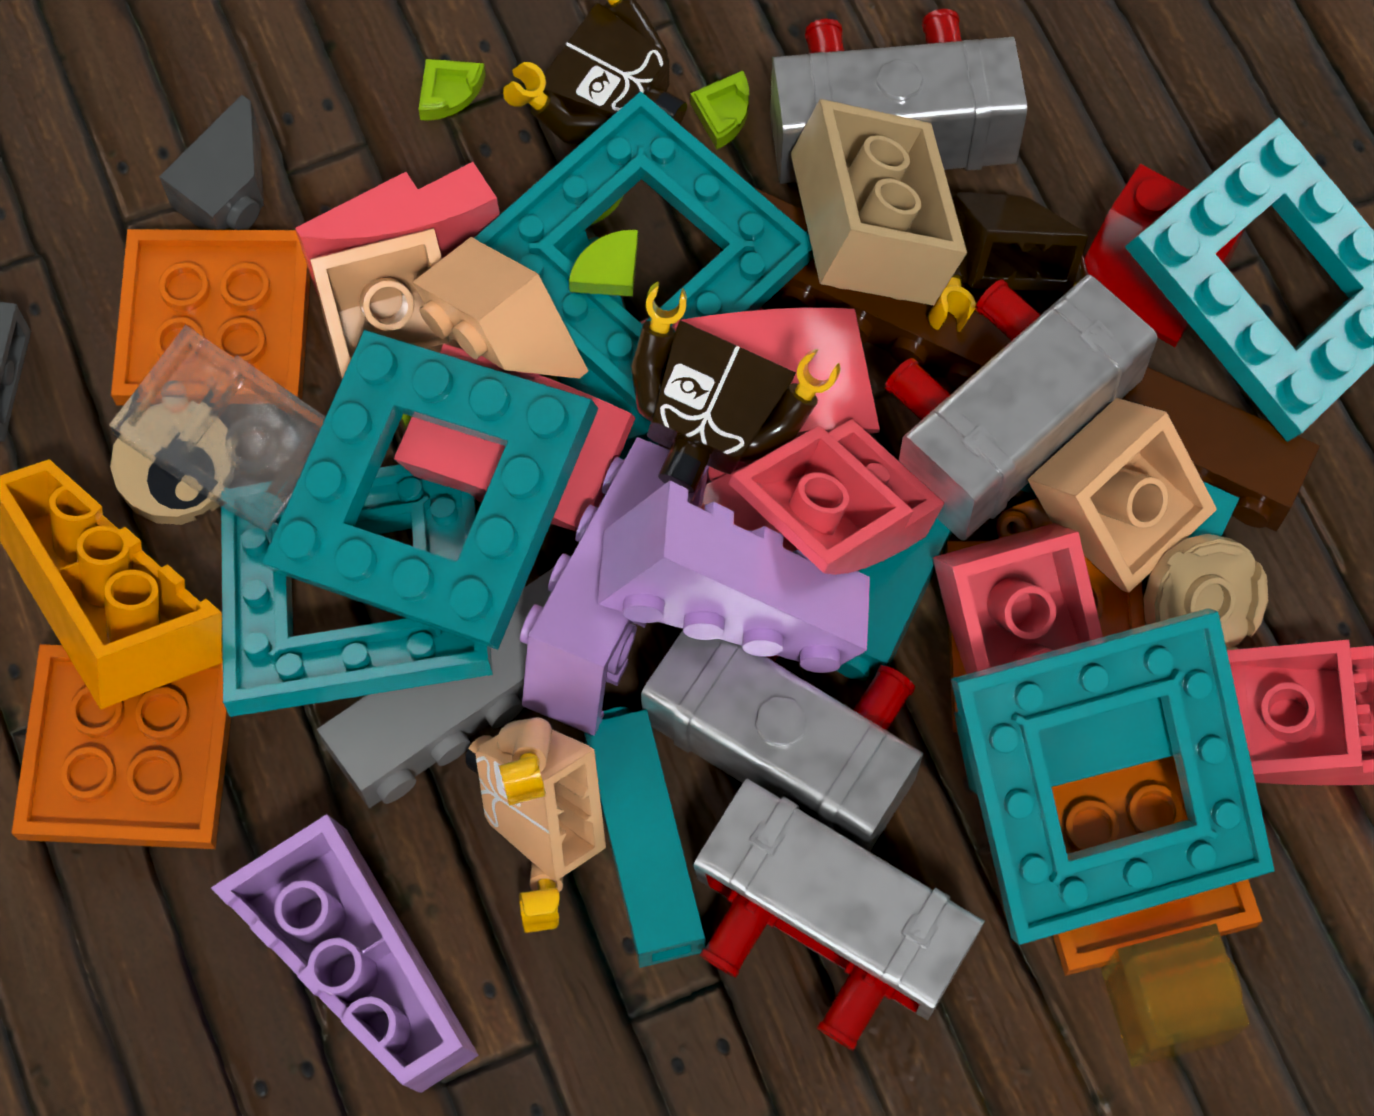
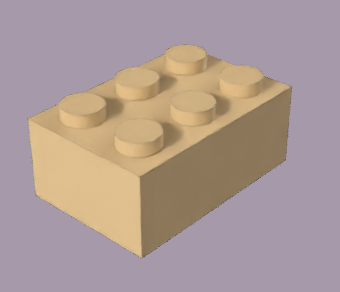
M819 99L791 152V157L820 284L934 306L967 254L932 124Z

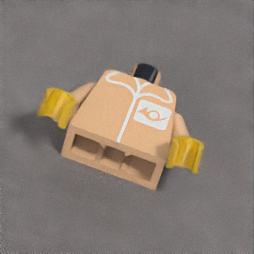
M543 718L517 720L506 724L495 737L483 735L473 741L467 750L465 763L470 770L479 775L484 814L488 823L532 861L530 888L532 891L519 894L523 930L525 933L552 930L559 926V892L563 887L564 876L606 849L595 750L580 741L552 730L549 722Z

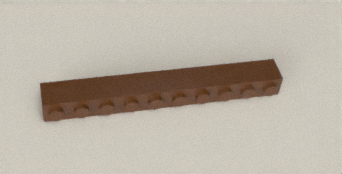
M755 188L808 233L803 209ZM814 258L771 297L780 301L784 308L855 309L862 344L868 342L890 352L892 357L900 364L909 358H914L919 363V366L946 378L947 382L955 389H958L1011 342L986 317L980 315L975 310L961 332L957 331V320L950 312H948L947 318L940 329L936 330L930 325L928 319L933 305L897 300L891 297L820 284ZM965 283L961 285V287L968 290L974 296L977 304L984 292L971 288ZM1147 367L1143 380L1122 399L1167 412L1202 481L1239 497L1232 513L1233 516L1248 526L1255 528L1267 527L1277 532L1298 495L1320 445L1300 436L1287 442L1273 424Z

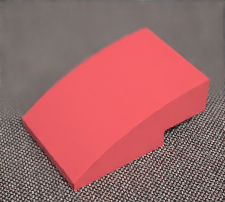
M471 162L420 189H417L408 173L404 172L296 227L295 230L315 291L318 294L310 262L311 258L434 228L443 259L467 239L477 236L500 215L497 197L474 162Z
M784 308L681 319L685 323L796 372L791 384L799 383L797 367L799 362L811 350L819 349L808 364L810 375L817 380L829 379L835 366L838 363L840 364L841 372L837 381L827 391L815 394L818 403L795 438L818 425L829 433L851 419L868 434L879 432L880 427L855 309ZM680 320L672 324V328L675 331Z
M443 343L440 350L442 354L591 399L598 407L595 419L551 522L553 525L577 532L580 520L587 507L591 504L599 508L604 496L602 486L605 476L615 457H620L635 417L628 411L555 380L534 373L504 370L482 356L474 359L463 349ZM411 417L394 460L417 478L469 493L478 502L482 503L505 446Z
M853 419L829 433L818 425L732 474L728 483L825 574L833 575L865 569L898 554L922 540L929 533L944 505V502Z
M1349 640L1227 650L1256 783L1374 785V646L1350 648Z

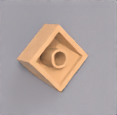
M434 228L310 259L325 324L341 379L344 377L364 330L440 353L443 343L462 349L455 339L450 336L441 339L428 327L419 311L425 304L412 283L442 260Z
M470 237L412 282L425 304L419 311L428 327L441 339H445L447 336L455 339L472 358L478 359L482 356L508 371L580 379L589 371L539 274L478 240Z
M1120 398L1112 401L1027 479L1050 521L1078 531L1084 556L1117 587L1128 593L1153 571L1167 551L1188 538L1217 510L1167 412Z

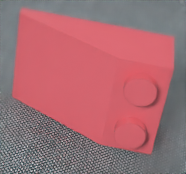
M1052 523L932 557L947 620L966 674L1103 637L1079 532Z

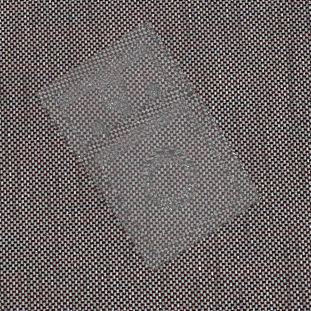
M185 325L109 426L116 438L218 505L267 533L287 506L326 417L238 355L233 358Z

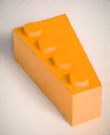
M50 459L0 475V542L100 710L222 663V612L207 599L200 602L185 588V579L168 564L161 567L142 550L141 540L127 527L118 529L103 515L102 506Z

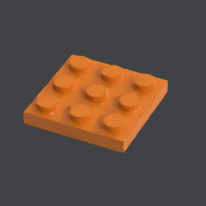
M127 229L111 396L116 406H159L172 402L190 403L197 406L302 407L311 276L296 230Z
M40 644L11 834L17 840L216 849L231 717L223 704V653L222 663L100 710L63 646Z
M1174 756L1052 787L1067 854L1188 820ZM1247 879L1053 935L1064 974L1067 976L1255 928L1262 922V918L1249 880Z

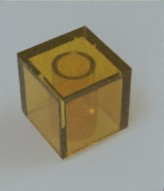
M1217 924L1118 948L1101 969L1132 1068L1228 1043L1250 1025L1243 1005L1240 981L1232 961L1226 954Z

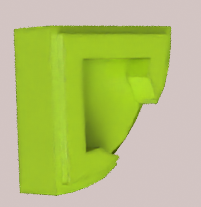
M426 59L418 109L420 120L429 121L446 118L467 107L476 98L483 86L486 76L484 63Z
M743 71L690 93V104L717 150L728 144L738 135L747 119L749 85Z
M623 230L610 233L597 239L585 248L572 268L569 279L570 292L633 297L638 230Z

